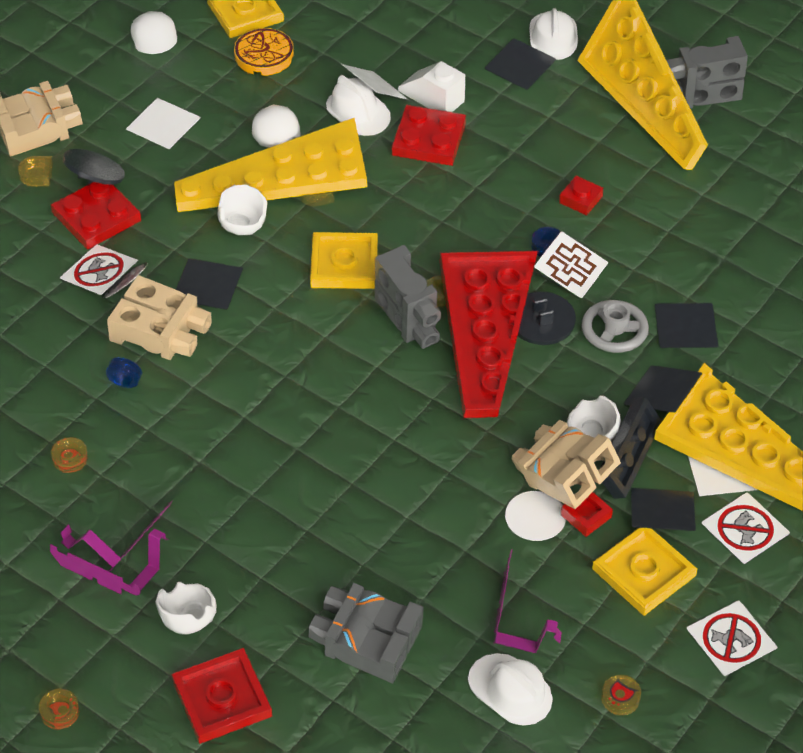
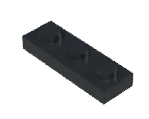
M646 397L633 399L612 442L621 463L602 483L614 499L626 498L653 442L655 431L662 422Z

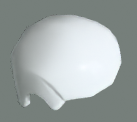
M148 11L139 15L131 24L132 40L139 52L147 54L163 53L170 50L177 43L174 22L163 12Z
M273 104L263 108L255 115L252 123V135L260 146L270 148L300 137V125L296 115L288 107Z
M233 185L225 189L221 194L217 213L218 220L221 226L230 233L252 235L262 227L265 221L267 200L254 187L249 185Z
M600 395L596 400H581L569 414L567 425L568 427H576L584 434L594 438L598 434L606 436L612 443L620 428L621 419L616 404L607 397Z
M178 582L174 590L166 593L164 589H160L155 601L164 625L178 634H191L201 630L213 620L217 608L216 599L211 590L198 583L184 584Z

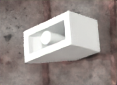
M441 61L415 72L398 86V91L429 109L453 112L465 100V74Z

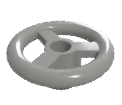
M621 300L601 301L591 306L582 319V331L586 339L595 347L612 353H622L637 348L644 342L649 331L648 321L644 313L635 305ZM597 314L605 323V331L601 337H598L592 329V320ZM630 315H632L636 319V321H629ZM623 332H638L629 341L611 342L615 335H620Z

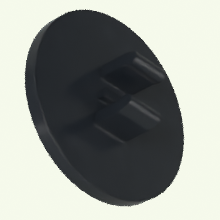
M69 149L64 153L63 163L65 166L77 174L78 179H88V185L92 182L113 185L123 181L125 172L122 167L104 155L84 149Z
M528 293L518 337L537 345H551L563 341L574 330L576 322L574 308L566 299L554 293Z

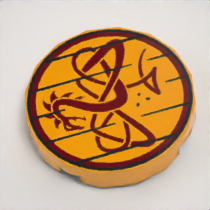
M272 28L254 29L241 35L236 41L234 47L235 61L247 73L254 74L253 71L261 72V75L265 76L280 73L288 68L292 62V57H294L293 42L282 31Z

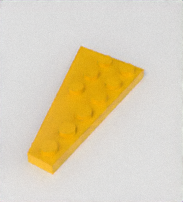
M612 0L577 61L683 169L692 170L708 144L637 0Z
M355 117L175 181L174 187L178 212L218 207L222 192L233 185H249L263 194L266 200L367 187V176Z
M704 363L698 371L702 372L701 377L677 411L669 412L655 431L654 440L803 511V451L790 441L791 436L755 405L752 403L746 404L734 394L735 388L728 382L722 383L713 376V370Z

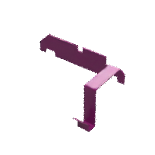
M173 500L168 502L164 509L120 557L92 530H88L76 540L70 535L72 530L69 524L60 533L63 538L61 543L67 549H70L83 539L112 566L108 570L110 572L165 512Z
M155 528L149 533L148 565L130 585L124 583L122 577L69 552L65 555L57 551V547L50 544V552L62 567L89 580H93L94 577L97 579L98 584L119 594H122V589L137 596L140 595L143 587L159 571L160 539H169L165 538V533Z
M511 549L504 572L493 644L496 643L536 653L546 631L553 632L554 639L560 643L562 632L557 628V621L547 619L537 642L497 632L509 572Z

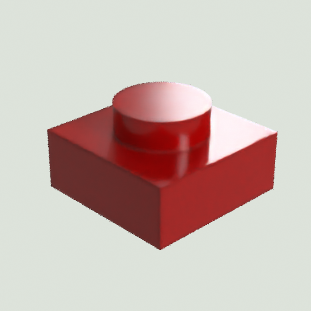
M576 175L561 192L559 203L587 216L603 197L604 188Z
M593 492L576 509L566 504L561 507V516L585 537L611 519L613 509Z

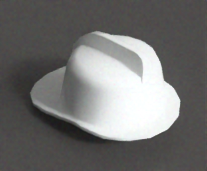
M556 8L535 16L530 22L531 46L556 58V60L571 56L577 49L578 44L575 20L566 13L557 11Z
M339 76L332 95L329 96L326 102L329 113L340 122L355 117L359 135L369 136L383 132L391 120L390 111L385 104L374 95L372 88L359 78Z
M496 653L480 658L469 670L468 682L471 691L478 699L510 723L522 726L536 724L544 719L551 709L552 694L550 687L544 681L539 669L528 661L516 659L507 654Z

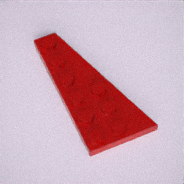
M538 251L440 254L439 263L464 418L498 417Z

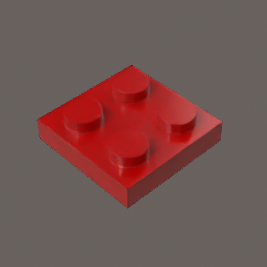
M406 105L392 145V156L453 166L466 125V115Z
M92 182L51 204L52 214L87 250L141 221L140 211L114 185Z
M244 648L172 674L173 684L199 744L272 717V708Z

